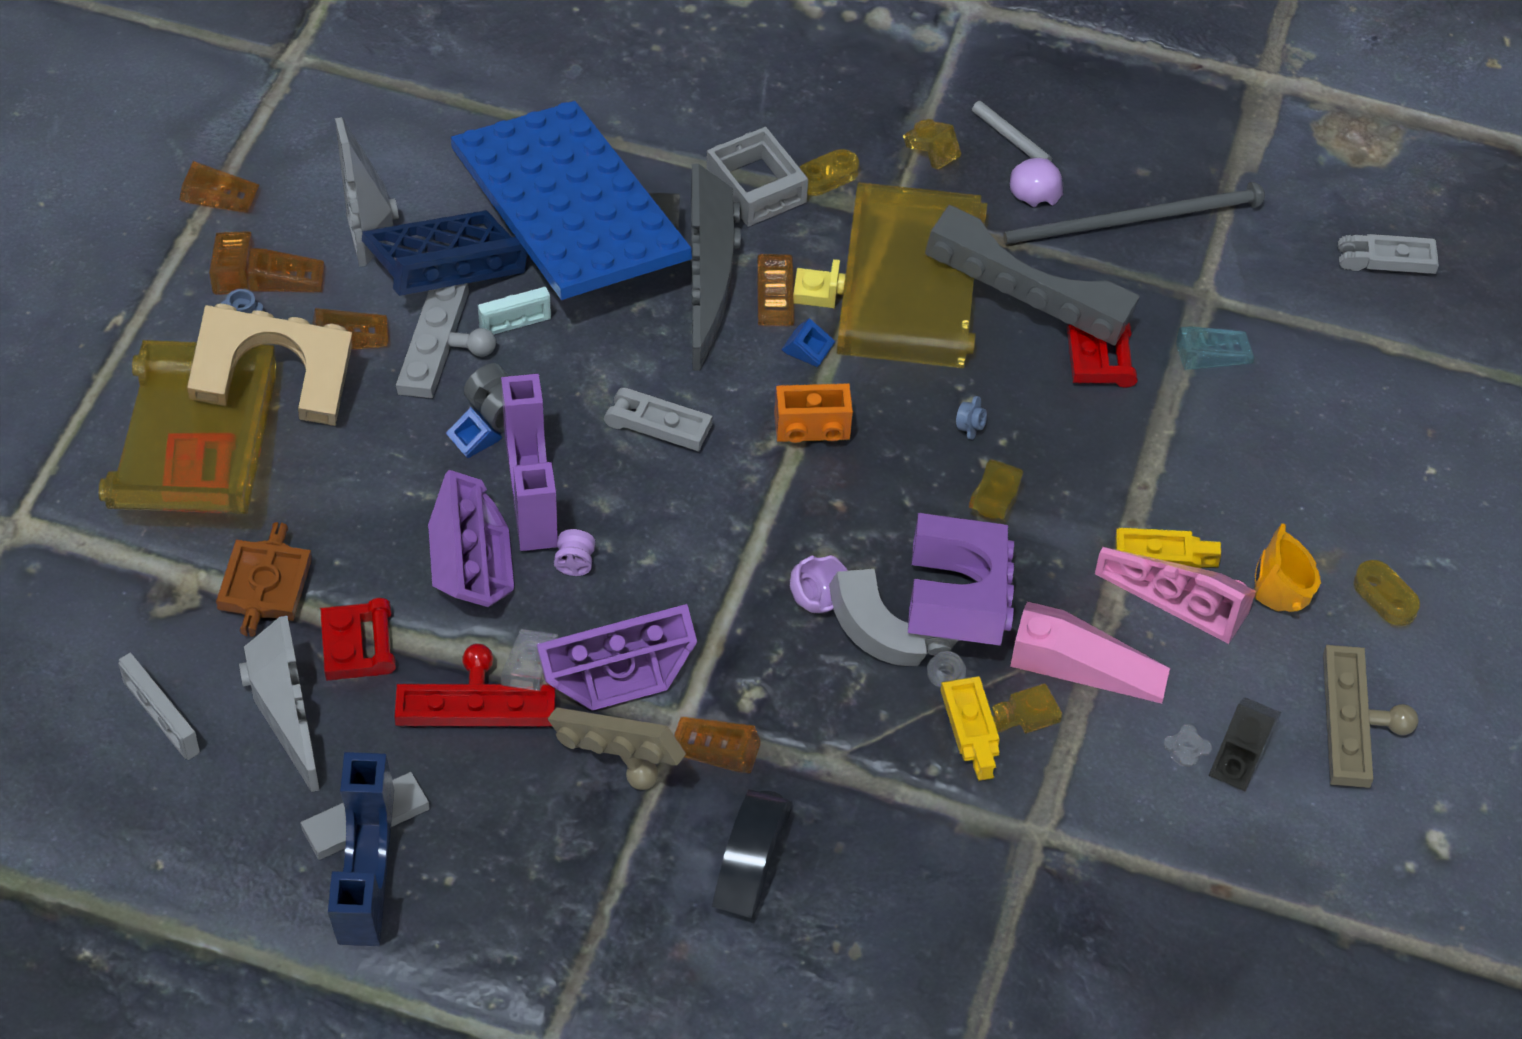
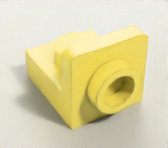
M833 259L831 272L797 268L793 304L835 308L836 294L843 295L846 274L839 273L840 260Z

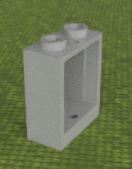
M767 127L746 133L739 138L707 150L706 169L733 188V202H740V218L747 227L807 203L808 178ZM762 159L778 180L746 193L730 171Z

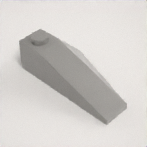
M340 117L335 118L346 216L359 267L366 266L375 256L362 242V231L393 226V220L399 219L395 198H388L385 184L344 119Z
M282 616L244 646L247 662L239 663L243 687L251 685L254 702L311 792L319 791L316 767L288 616Z

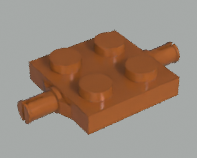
M278 522L273 523L267 541H235L216 603L218 610L245 615L240 627V633L248 636V632L250 637L256 635L260 618L270 617L278 619L282 616H288V620L294 621L312 561L311 550L293 548L284 544L285 536L288 532V526L284 523H281L280 527Z

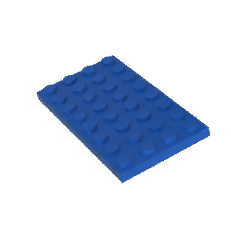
M576 101L561 103L552 108L530 112L527 115L499 121L493 125L476 130H467L462 134L451 137V146L456 155L561 300L692 259V248Z

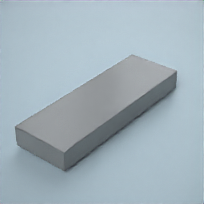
M131 652L120 658L118 664L123 683L185 759L190 760L198 755L200 751L196 733Z
M412 772L392 780L395 791L391 827L430 809L429 801ZM343 803L300 822L302 831L318 860L345 849L346 814Z

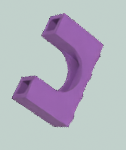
M539 374L501 377L504 434L520 551L555 548L558 541L556 489L552 462H547L543 399Z
M918 513L913 540L912 565L960 572L977 582L962 585L914 579L907 633L1001 646L1004 630L1011 631L1014 608H1011L1014 585H1011L1014 571V563L1012 562L1014 541L1008 540V525Z

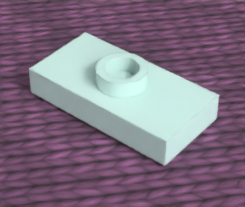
M542 287L479 304V328L488 329L494 335L551 319L550 294L547 288Z

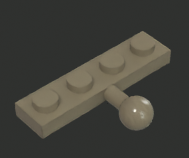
M1326 645L1323 652L1330 785L1370 788L1373 782L1370 725L1388 726L1397 735H1408L1417 728L1418 715L1411 706L1406 704L1396 705L1389 711L1369 709L1365 648Z
M558 707L548 717V721L557 732V739L564 746L571 749L592 750L598 754L609 753L619 755L628 767L626 777L629 784L638 790H647L656 783L658 769L655 764L665 763L677 766L686 755V752L666 725Z

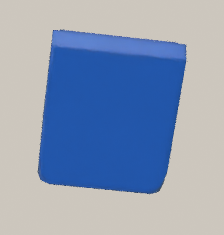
M809 318L794 330L781 350L792 357L818 367L836 341Z
M472 407L446 432L448 437L467 458L492 446L503 438L499 432L492 428L481 413Z

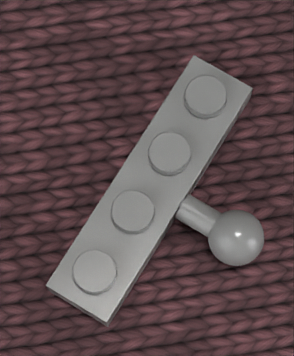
M468 283L429 290L396 383L398 395L433 398L450 347L468 348L472 354L479 357L488 356L495 349V336L488 329L478 328L470 334L455 333L469 294Z

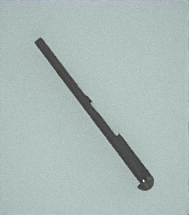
M1249 182L1245 191H1234L1004 231L1003 237L1005 244L1009 245L1233 206L1241 203H1249L1252 208H1257L1264 201L1265 191L1260 184Z

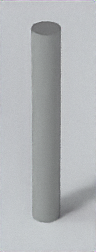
M977 101L974 104L972 111L1030 158H1043L1052 161V157L982 101Z

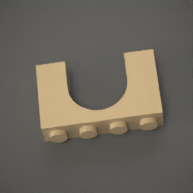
M216 304L215 307L205 305L187 386L190 400L226 406L234 368L241 356L253 347L263 344H277L297 354L306 369L298 407L299 419L336 426L352 348V332H348L344 327L335 324H326L324 327L310 325L307 320L297 317H291L288 320L273 318L272 314L264 311L240 312L235 307L227 304Z

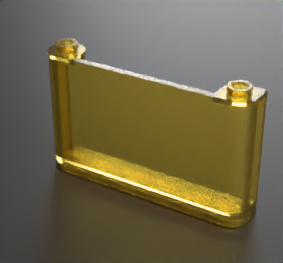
M858 182L839 324L837 354L958 368L965 367L966 354L973 355L976 333H969L974 278L926 255L925 251L931 230L949 204L981 219L982 223L985 224L987 203L981 202V195Z
M143 340L139 355H134L132 360L133 376L139 378L140 387L118 471H108L106 478H101L99 483L100 501H105L107 509L247 514L276 379L274 345H259L241 356L234 368L227 404L223 406L189 399L187 386L197 342Z

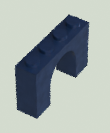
M344 752L340 793L346 814L345 859L343 872L332 871L328 915L338 945L380 946L395 791L386 754Z

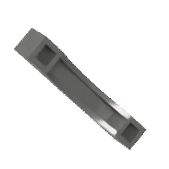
M950 204L931 230L925 251L926 255L1114 346L1132 319L1140 295L1108 280H1070L1032 268L1002 248L987 231L981 219Z

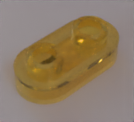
M839 149L802 164L799 168L808 178L807 195H822L856 179L859 171L857 155L849 150Z
M1368 560L1361 563L1354 577V586L1358 593L1387 622L1398 626L1412 623L1420 608V600L1417 594L1387 564L1378 560Z

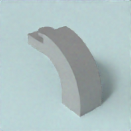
M875 569L838 571L829 584L833 609L841 627L856 645L879 660L901 666H918L927 655V650L931 655L944 654L949 652L958 641L956 639L907 633L908 623L895 617L884 606L878 591Z

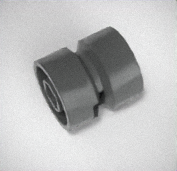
M491 363L479 368L469 377L464 386V396L481 412V415L495 431L504 432L501 377H508L509 375L499 364Z

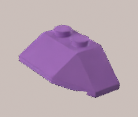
M448 470L444 476L428 524L432 586L454 598L489 607L514 590L509 528L495 503L485 493L487 488L482 480Z
M685 604L536 644L545 682L593 711L668 690L689 653L696 645L697 639L688 605Z

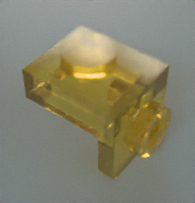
M925 119L917 122L914 125V129L903 135L906 147L928 152L932 168L940 169L961 156L953 125Z
M990 459L986 464L982 481L971 496L969 508L978 510L985 517L1001 518L1004 520L1016 501L1023 470Z

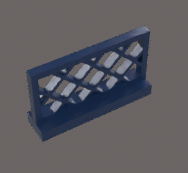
M487 210L362 231V242L394 277L393 289L399 296L515 275L525 271L526 250L518 239L511 237ZM484 224L487 229L480 228V227L473 226V225ZM443 230H450L453 232H457V234L444 232ZM417 235V236L425 237L426 239L423 240V239L415 238V237H412V236ZM464 235H468V236H472V237L479 238V239H481V240L478 241V240L470 239V238L463 237V236H464ZM433 240L450 244V246L434 243ZM379 241H388V242H392V243H395V244H394V245H389V244H385V243H382V242H379ZM402 245H403V246H406V247L414 248V249H417L418 252L411 251V250H408V249H404V248H401V247H402Z

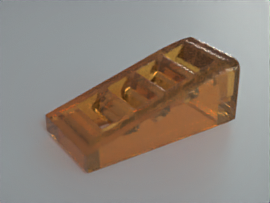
M193 161L182 184L179 200L196 205L248 213L259 189V184ZM224 190L231 191L230 194L223 193ZM238 192L245 193L243 199L236 197Z
M251 232L216 233L209 271L214 294H229L236 289L248 290L252 247Z
M251 248L248 266L250 291L322 292L324 261L267 249ZM291 271H297L296 276L290 275ZM305 272H312L311 279L304 278Z
M760 254L757 257L758 325H794L793 258L791 255ZM765 296H785V297H765ZM765 307H786V310H765Z
M315 308L311 325L324 327L326 324H335L344 327L346 331L352 332L351 349L387 346V315ZM374 327L375 334L369 333L368 328ZM354 329H360V332H354Z
M680 717L674 734L686 752L685 758L743 773H751L760 747V738L753 725ZM692 731L697 732L694 744H688ZM711 736L709 747L704 746L707 737ZM723 740L728 741L725 749L721 748Z

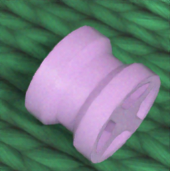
M577 529L561 532L557 541L559 551H557L554 558L556 569L571 576H581L589 573L592 567L590 555L595 549V539L588 532Z

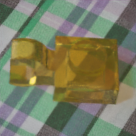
M1046 683L1010 695L1009 702H1000L992 706V710L996 715L993 716L997 732L1021 725L1026 734L1060 723L1063 715Z

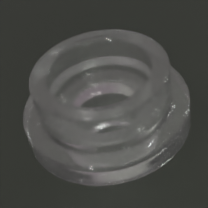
M940 652L928 663L927 676L939 688H941V682L965 679L966 666L960 656L954 652ZM941 671H949L951 674H945Z

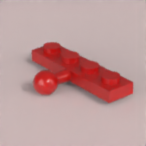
M472 644L466 648L462 656L463 665L469 672V684H397L395 725L552 726L548 721V717L555 710V688L550 685L485 684V673L493 665V653L486 645Z

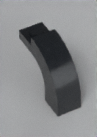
M748 790L727 844L712 907L752 918L760 904L768 866L777 838L789 818L792 806L791 801L783 799L776 792Z

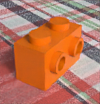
M849 383L776 386L774 415L777 442L790 441L796 443L801 441L850 440L853 411Z

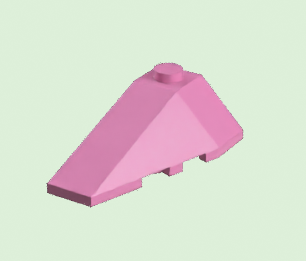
M1103 547L1099 553L1095 575L1228 644L1249 614L1256 593L1255 590L1247 587L1243 582L1234 580L1222 573Z
M1027 602L1023 610L1010 666L1161 704L1170 671L1169 667L1064 610Z

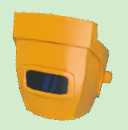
M1282 523L1274 532L1266 550H1263L1256 566L1255 599L1275 611L1294 612L1302 610L1309 605L1321 584V580L1316 567L1317 563L1310 552L1297 539L1285 532L1286 524Z

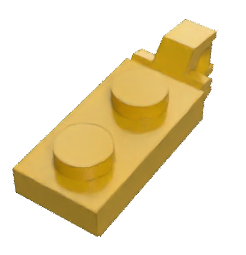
M1137 528L1116 529L1115 550L1200 569L1219 566L1221 542L1200 541L1199 537L1192 536V531Z
M980 677L941 682L940 691L959 753L962 754L964 761H973V768L978 781L993 779V770L996 768L993 757L999 756L998 746L1000 738Z

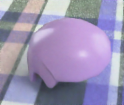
M1031 158L1023 161L1012 170L1010 190L1018 200L1025 201L1032 207H1036L1044 201L1053 206L1063 195L1062 176L1059 169L1050 160Z
M832 555L821 558L810 556L801 560L791 571L790 590L795 602L811 613H826L834 610L829 584L838 571H848L847 568Z

